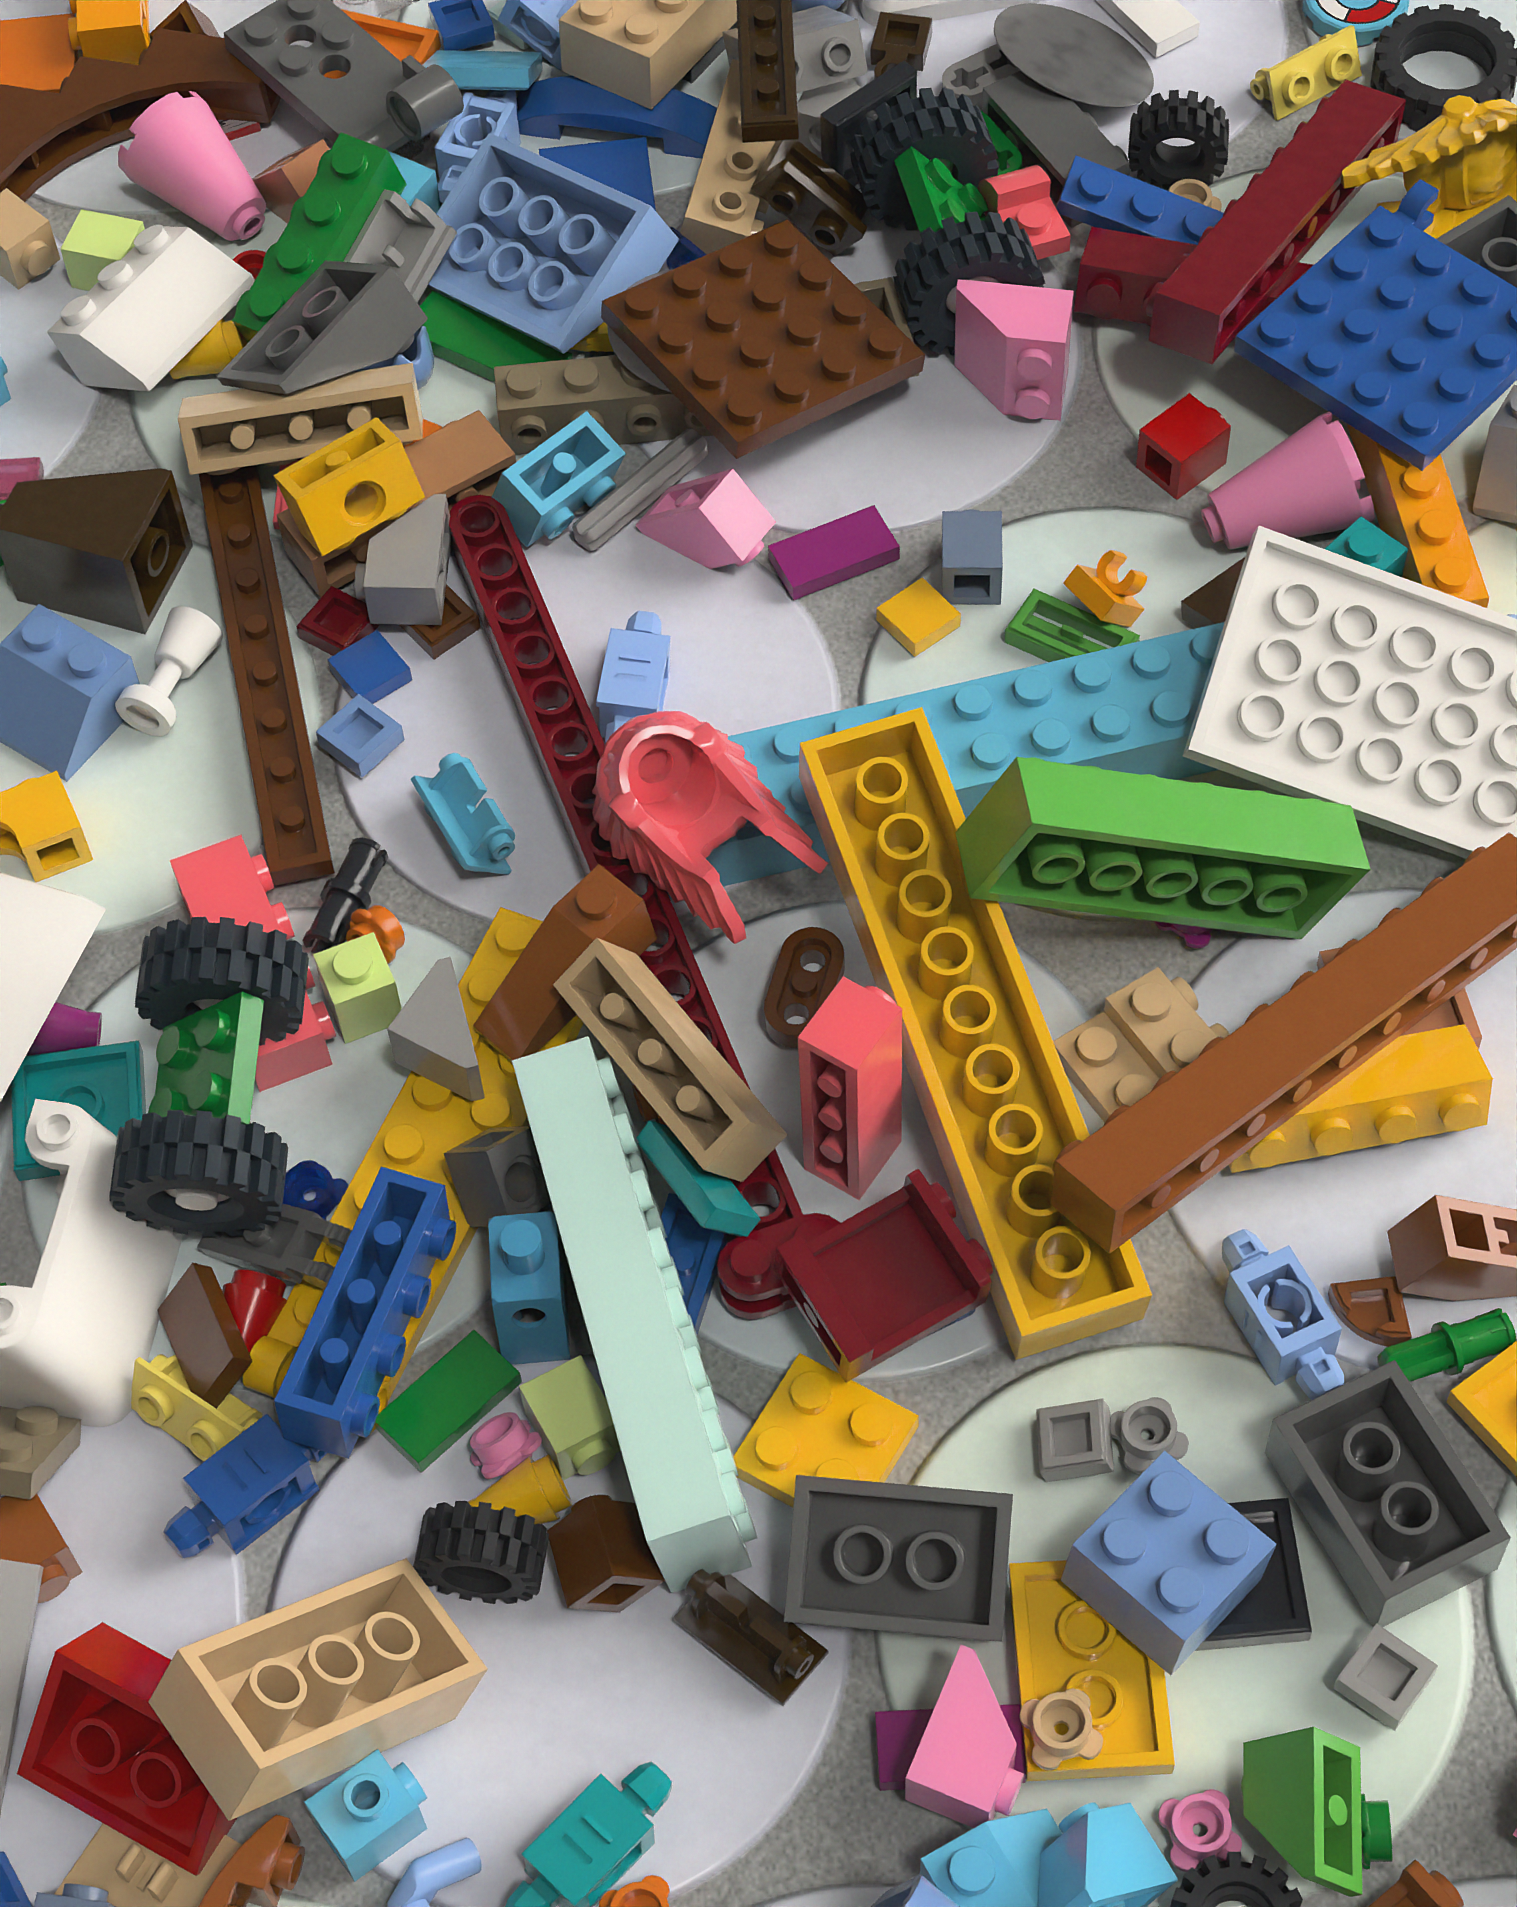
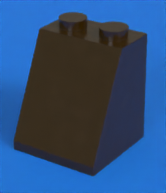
M163 468L17 482L6 502L0 504V554L17 601L35 606L41 604L50 610L141 634H146L193 547L173 473L171 470Z

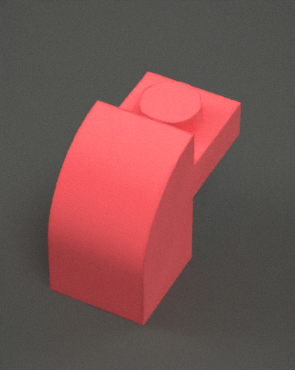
M1033 165L981 180L977 189L988 205V210L984 213L985 217L988 212L1000 214L1002 222L1008 217L1017 221L1019 228H1024L1028 234L1037 260L1070 251L1071 235L1050 198L1051 180L1040 166Z

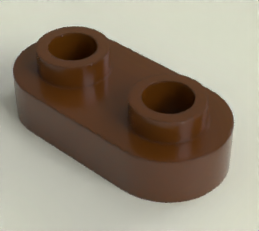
M819 927L799 929L788 936L782 945L764 1002V1020L769 1036L776 1043L784 1047L798 1048V1036L844 975V948L839 938L832 932ZM816 963L823 968L811 972L803 967L807 964ZM794 1016H800L807 1020L802 1024H790L787 1022L789 1018Z

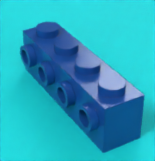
M385 1167L380 1168L274 1399L284 1439L349 1459L358 1437L366 1438L371 1433L380 1406V1399L377 1397V1393L384 1377H394L396 1375L406 1347V1339L402 1336L410 1318H420L428 1303L431 1292V1279L428 1277L436 1259L444 1261L453 1246L456 1235V1222L450 1220L445 1185Z

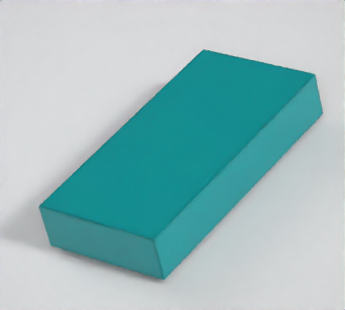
M648 1121L636 1137L639 1142L638 1144L702 1228L747 1237L761 1219L732 1181L727 1177L703 1170L667 1125Z

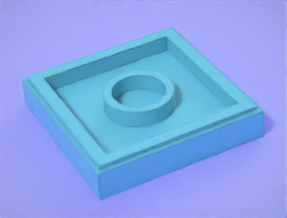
M437 50L423 66L425 68L432 64L441 66L450 74L459 89L527 90L542 72V52Z

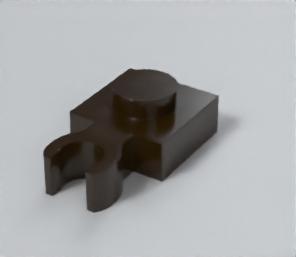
M880 12L870 49L871 65H876L874 79L902 61H906L917 71H923L932 37V18Z

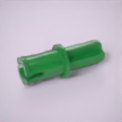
M1501 1308L1451 1325L1441 1321L1433 1324L1429 1334L1386 1347L1377 1356L1378 1366L1381 1367L1395 1360L1409 1382L1441 1371H1445L1452 1376L1462 1373L1464 1365L1503 1352L1516 1342V1333L1506 1312L1502 1313Z

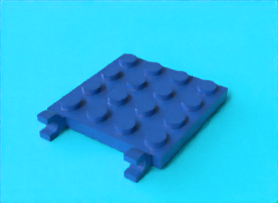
M1420 179L1406 193L1395 213L1382 206H1378L1236 335L1234 352L1423 471L1517 380V287L1423 232L1433 223L1434 214L1426 209L1437 199L1439 190Z

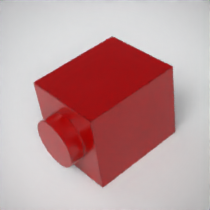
M1188 393L1139 429L1136 468L1174 499L1178 500L1226 464L1231 425L1226 422L1219 411L1212 407H1207L1191 393Z

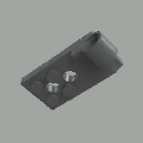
M276 0L224 32L226 49L333 144L340 132L386 149L388 152H393L410 140L418 141L461 114L464 109L461 92L445 69L436 64L425 68L411 55L404 58L401 62L330 0ZM301 40L313 43L309 47L290 45ZM334 70L348 73L344 77L337 79L323 76L327 72Z

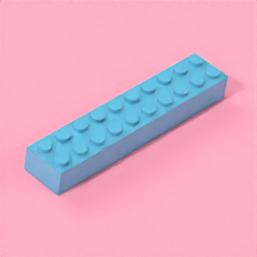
M1225 622L728 736V740L743 746L745 751L744 758L757 767L758 779L772 791L773 797L786 807L784 813L795 821L813 841L811 848L826 862H830L799 779L800 743L920 707L923 708L965 818L971 814L1016 757H1035L1044 761L1078 766H1096L1105 770L1139 775L1151 774L1173 780L1208 773L1219 769L1185 758L1183 753ZM748 820L734 837L722 843L706 858L719 873L722 886L808 867L772 838L765 836Z

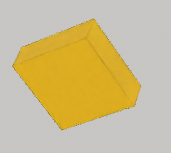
M922 577L876 608V620L916 657L960 627L961 613Z

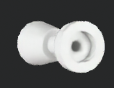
M185 606L173 607L170 610L154 655L158 668L148 685L134 684L126 687L115 703L116 711L130 726L152 736H164L169 733L177 718L175 706L168 698L179 678H189L223 639L221 629L210 617L196 609Z

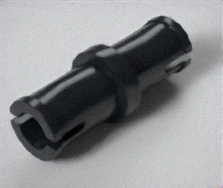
M363 837L353 839L336 877L326 881L320 894L323 903L310 929L306 931L303 938V944L306 948L312 947L315 939H317L311 953L315 954L345 943L346 934L350 930L351 914L357 909L367 910L372 902L369 892L381 868L388 859L385 849L380 850L377 857L374 858L381 846L379 843Z

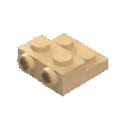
M1157 967L1106 997L1105 1008L1102 1013L1057 1038L1053 1043L1066 1075L1105 1123L1116 1109L1123 1105L1132 1106L1150 1093L1157 1081L1167 1072L1172 1070L1179 1072L1197 1059L1203 1048L1216 1037L1226 1038L1230 1033L1219 1023L1208 1027L1196 1012L1198 1010V1001L1190 985L1181 977H1176L1170 981L1161 969Z

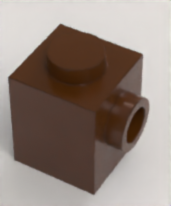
M608 1495L589 1496L576 1502L571 1507L569 1515L547 1530L567 1608L620 1613L665 1581L647 1544L636 1503L615 1501Z

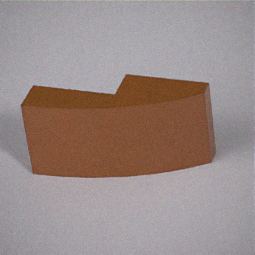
M276 1814L256 1830L220 1871L203 1897L199 1907H246L247 1903L261 1907H277L283 1889L291 1891L296 1885L305 1856V1849L299 1845L301 1839L290 1818Z

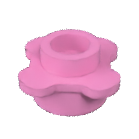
M513 1412L503 1413L489 1419L474 1432L470 1439V1445L474 1450L470 1460L474 1466H483L481 1473L486 1479L504 1476L527 1457H532L533 1452L541 1445L542 1438L538 1432H529L531 1426L527 1420H520L518 1415Z
M1209 1789L1203 1793L1189 1795L1181 1801L1169 1799L1160 1807L1158 1821L1169 1832L1173 1845L1170 1852V1860L1177 1869L1187 1872L1191 1867L1196 1869L1203 1859L1214 1854L1216 1859L1225 1861L1228 1852L1241 1851L1242 1840L1238 1834L1231 1830L1232 1820L1228 1811L1230 1802L1222 1792ZM1197 1824L1205 1826L1207 1829L1206 1835L1202 1837L1195 1835L1193 1827Z

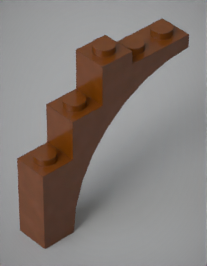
M158 28L148 49H144L141 52L138 65L79 56L69 77L63 79L59 93L0 84V193L7 188L26 202L38 188L71 164L107 145L135 136L129 130L134 121L151 104L168 94L178 92L183 98L191 97L189 91H193L206 101L217 120H239L270 123L281 97L226 49L224 38Z

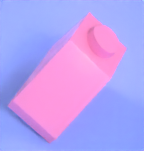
M730 469L669 487L639 520L636 527L647 537L709 569L734 563L736 566H742L755 558L764 547L761 539L776 521L734 469Z
M960 1645L905 1778V1800L972 1828L993 1820L996 1812L1009 1816L1024 1777V1773L1014 1770L1017 1744L974 1649Z

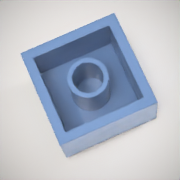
M1164 1451L1072 1544L1061 1581L1171 1676L1258 1584L1277 1544Z

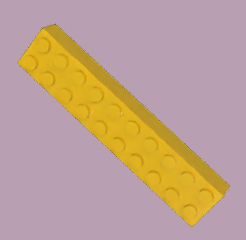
M920 707L801 742L799 751V779L875 984L877 988L887 993L897 1006L902 1008V1056L970 1239L974 1238L980 1243L993 1266L994 1272L990 1275L992 1280L990 1293L1015 1360L1142 1320L1152 1293L1131 1239L1109 1254L1050 1204L1054 1177L1053 1164L1057 1156L1072 1141H1084L1090 1135L999 902L969 897L955 834L966 818L923 708Z

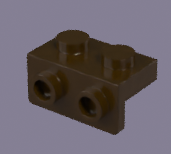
M799 140L775 141L751 189L765 199L775 211L786 216L808 234L818 246L825 248L833 256H837L862 239L867 230V226L861 222L867 210L862 192Z

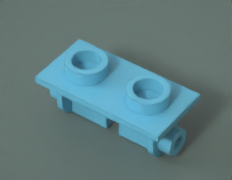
M451 753L440 760L438 765L440 771L434 778L414 775L410 780L424 802L426 813L437 823L451 847L450 850L453 858L464 870L509 875L512 870L505 858L515 849L513 842L515 832L493 799L484 798L477 808L475 807L487 792V788L474 769L471 760L461 757L458 753Z

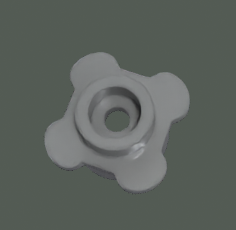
M1152 1397L1136 1402L1125 1412L1117 1411L1110 1416L1111 1437L1119 1440L1125 1452L1124 1465L1133 1473L1142 1474L1164 1451L1176 1460L1183 1458L1187 1453L1188 1438L1184 1433L1177 1431V1420L1172 1412L1171 1405L1162 1398ZM1149 1430L1153 1432L1154 1438L1152 1440H1145L1142 1438L1141 1433Z

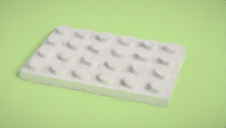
M1258 526L1251 537L1183 757L1296 798H1315L1324 802L1351 805L1357 820L1467 859L1478 847L1484 846L1487 848L1508 832L1517 837V619Z

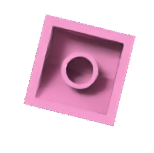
M958 279L956 287L954 366L1003 415L1061 421L1069 367L1073 290Z

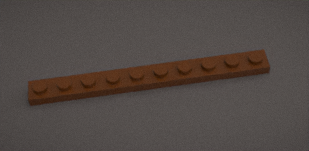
M257 465L240 467V469L223 475L200 473L198 474L269 872L273 884L276 886L334 874L335 871Z

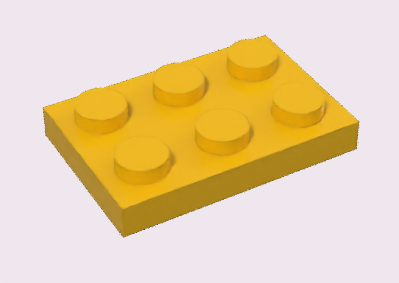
M1067 1560L1009 1563L1008 1577L1020 1708L1031 1699L1041 1701L1052 1693L1065 1692L1071 1688L1079 1689L1090 1698L1091 1705L1089 1710L1092 1715V1727L1100 1732L1103 1737L1102 1750L1094 1759L1086 1760L1078 1756L1061 1761L1059 1767L1055 1770H1044L1038 1767L1032 1759V1750L1035 1744L1030 1730L1022 1725L1026 1782L1173 1774L1175 1761L1164 1670L1061 1581ZM1059 1723L1054 1727L1055 1732L1059 1735H1065L1069 1731L1068 1727L1063 1723Z

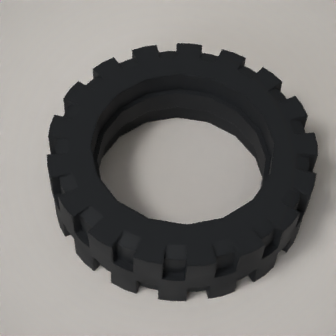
M1440 4L1439 9H1429L1428 5L1414 8V13L1409 16L1405 12L1393 19L1392 27L1387 25L1380 33L1379 42L1376 43L1370 87L1406 99L1402 122L1410 124V130L1415 132L1439 117L1446 101L1458 95L1471 97L1476 103L1505 99L1511 102L1517 82V48H1514L1515 38L1509 30L1503 32L1500 29L1501 23L1491 16L1485 19L1479 16L1480 11L1466 7L1464 11L1455 10L1454 5ZM1430 51L1453 52L1473 60L1483 68L1488 77L1477 85L1462 89H1438L1419 82L1407 73L1402 64L1415 55Z

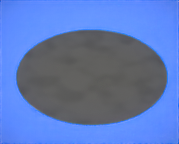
M1028 3L1011 6L1003 10L994 22L996 42L1010 62L1035 82L1062 96L1096 106L1126 107L1144 101L1153 90V73L1143 55L1119 33L1084 14L1053 5Z

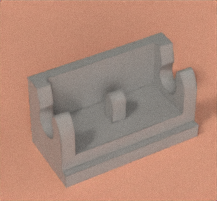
M384 189L343 262L391 266L418 303L457 232L451 226L446 225L421 200L415 198L412 205L409 206L406 200L395 191Z

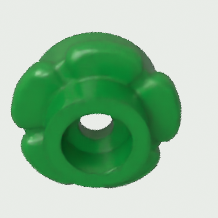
M1361 1794L1362 1867L1369 1870L1370 1862H1392L1393 1860L1388 1800L1365 1801V1794Z

